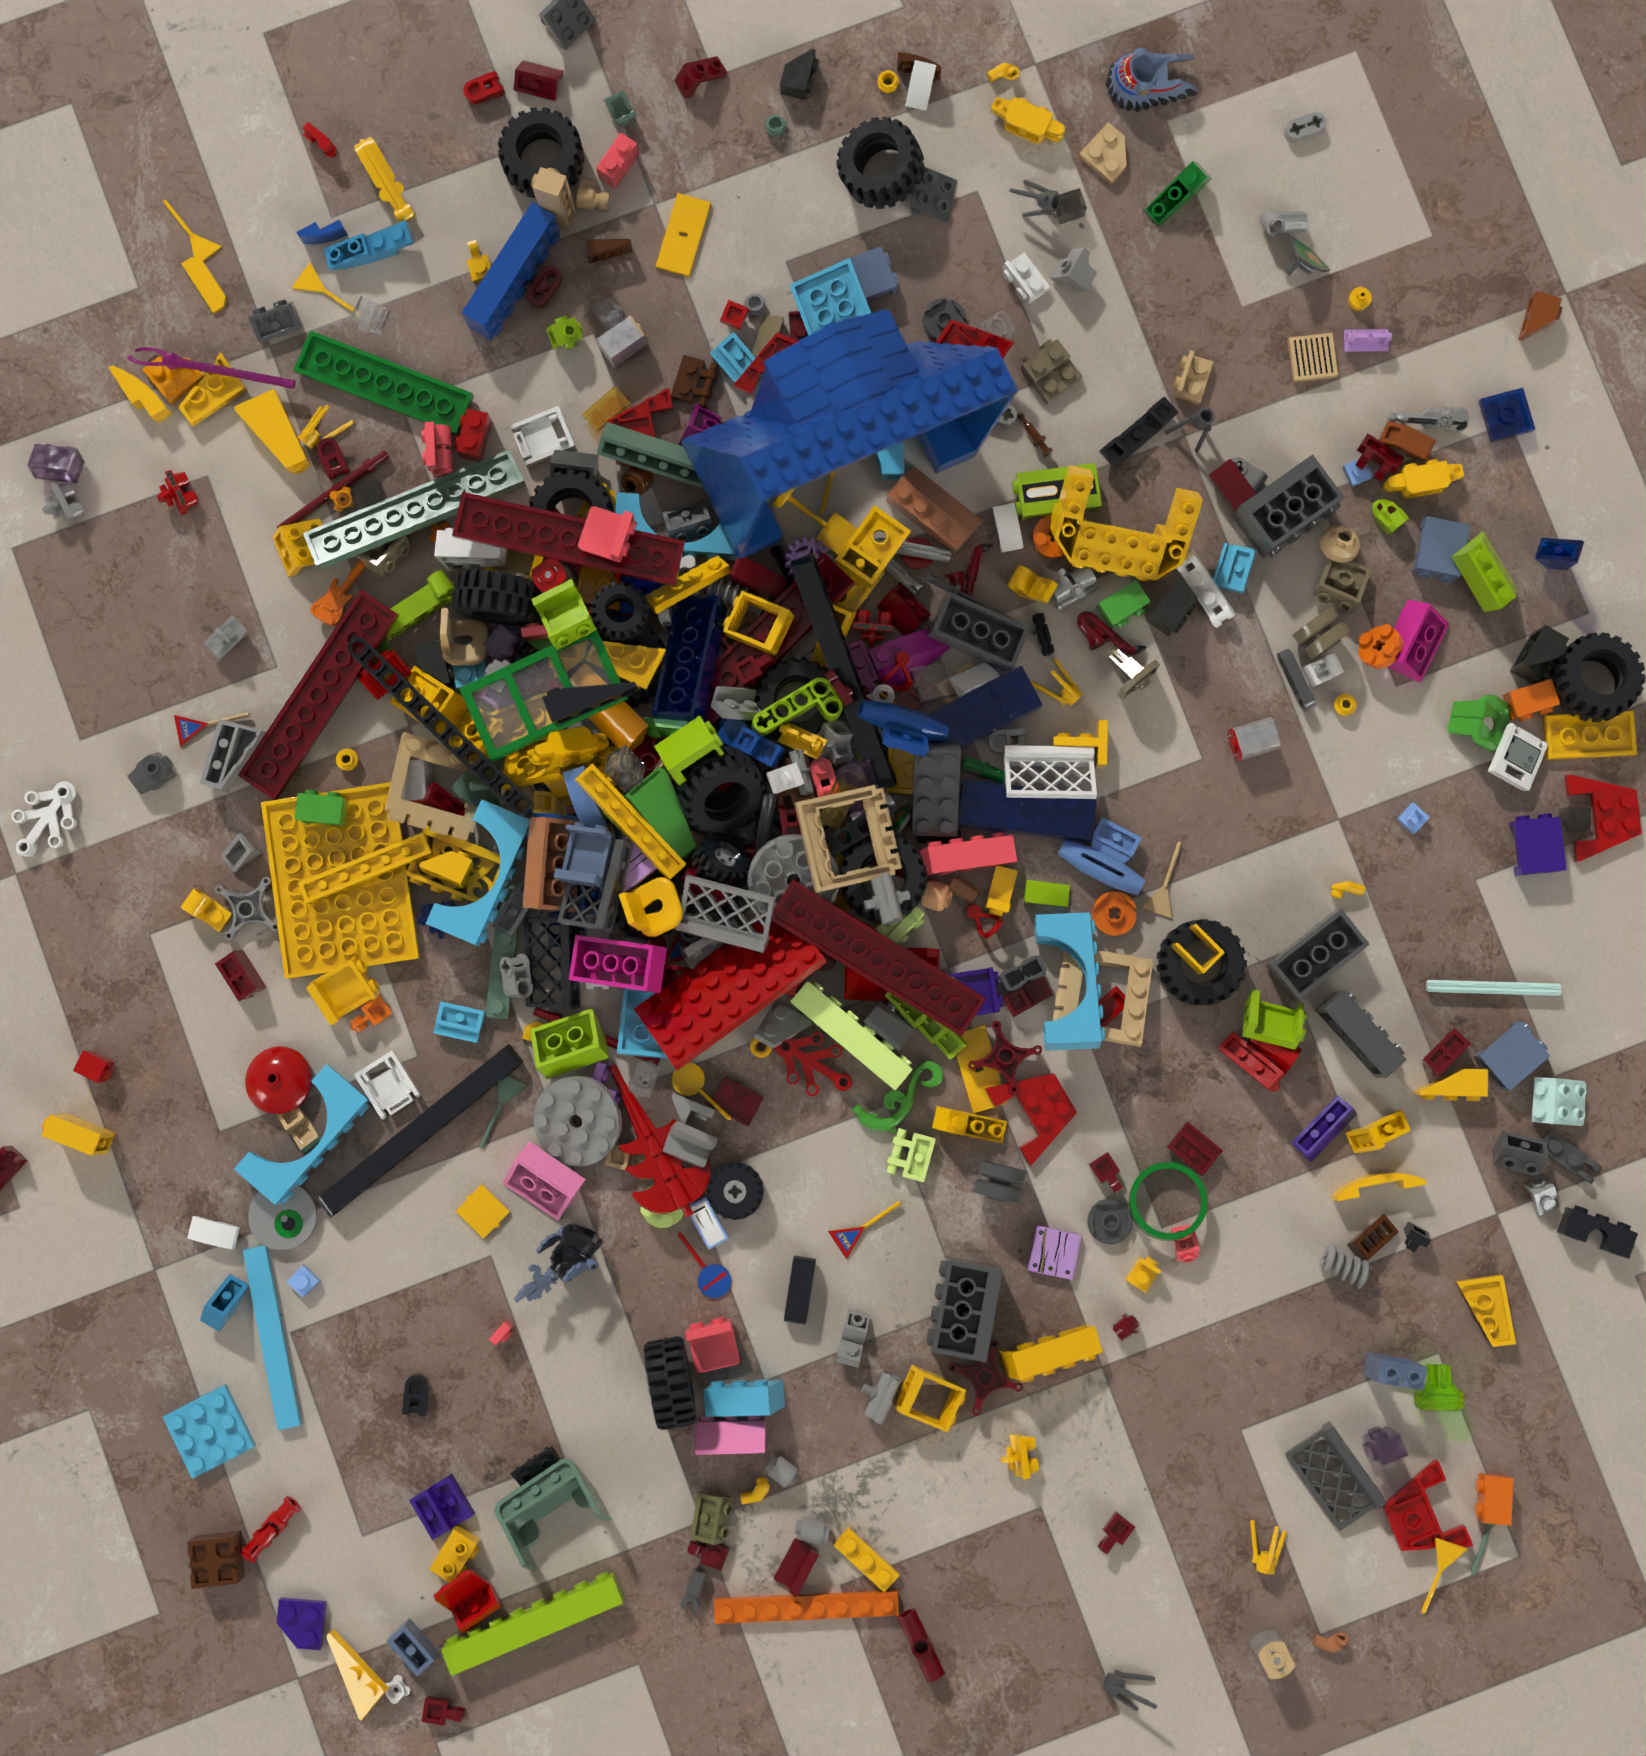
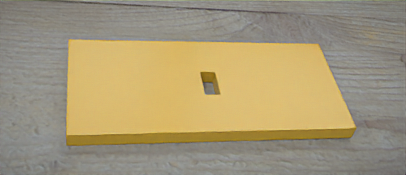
M677 193L656 268L687 277L690 276L711 202ZM679 234H687V237L680 236Z
M984 1025L964 1032L962 1038L968 1045L956 1056L973 1113L994 1108L995 1106L985 1088L1002 1084L999 1072L991 1068L983 1067L984 1070L976 1073L968 1069L970 1061L981 1060L992 1051Z

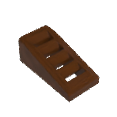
M631 239L587 240V259L589 263L633 252Z
M1382 1214L1347 1245L1356 1256L1360 1257L1361 1261H1367L1399 1231L1387 1216ZM1380 1224H1382V1226L1388 1232L1387 1235L1379 1227ZM1373 1230H1374V1231L1378 1234V1236L1381 1238L1380 1241L1378 1240V1238H1377V1237L1374 1235V1233L1372 1232ZM1368 1237L1374 1246H1371L1365 1238Z

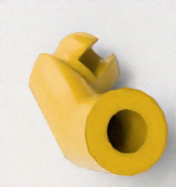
M1351 881L1335 883L1330 888L1332 889L1331 897L1337 899L1343 897V892H1350L1360 896L1365 892L1364 885Z

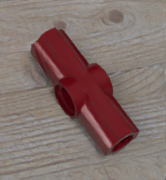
M908 1609L897 1616V1619L927 1683L940 1679L945 1675L944 1669L916 1609ZM918 1641H925L927 1646L919 1650L915 1647V1644Z

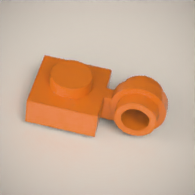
M379 995L361 1008L366 1016L362 1017L359 1015L349 1022L351 1024L350 1028L358 1034L369 1026L366 1023L368 1020L371 1021L373 1026H377L392 1015L393 1012L382 996Z

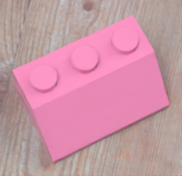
M529 1141L516 1157L503 1184L559 1221L586 1179Z
M701 1415V1419L696 1421L695 1455L765 1453V1417L724 1416V1418H715Z

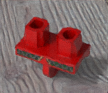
M172 470L166 471L164 481L168 490L165 485L159 486L161 493L157 495V499L161 503L166 502L168 507L174 506L175 502L180 514H187L188 508L198 503L197 496L193 490L182 493L180 489L189 486L188 477L185 472L173 474Z
M858 610L856 621L853 622V628L870 630V633L861 632V639L869 640V646H874V640L883 641V634H876L875 630L893 632L890 612L879 611L877 624L869 623V610Z

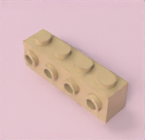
M540 167L538 174H534L531 183L537 204L555 215L559 228L569 231L576 208L567 178L554 168L549 167L545 169Z

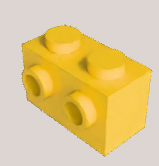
M456 1525L429 1570L449 1583L452 1582L460 1573L467 1571L468 1567L465 1564L469 1558L473 1560L480 1547L477 1544L480 1538L461 1526Z

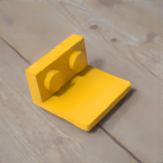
M321 519L279 526L273 535V541L288 577L296 576L304 566L315 564L303 533L322 526Z

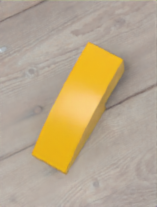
M113 365L108 367L130 402L138 410L145 407L151 418L157 423L172 415V412L165 403L142 381Z

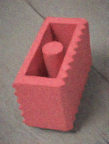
M620 133L596 167L598 178L614 189L617 188V185H620L619 181H622L624 174H627L629 167H632L631 164H634V160H637L636 157L639 156L636 142Z

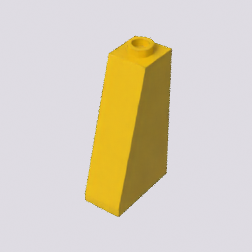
M275 389L234 406L235 411L291 474L302 473L307 470V467L311 466L282 399Z

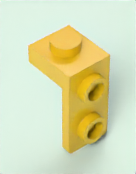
M996 866L985 909L990 910V914L1002 917L1003 914L1009 913L1011 905L1009 903L1018 874L1016 870Z

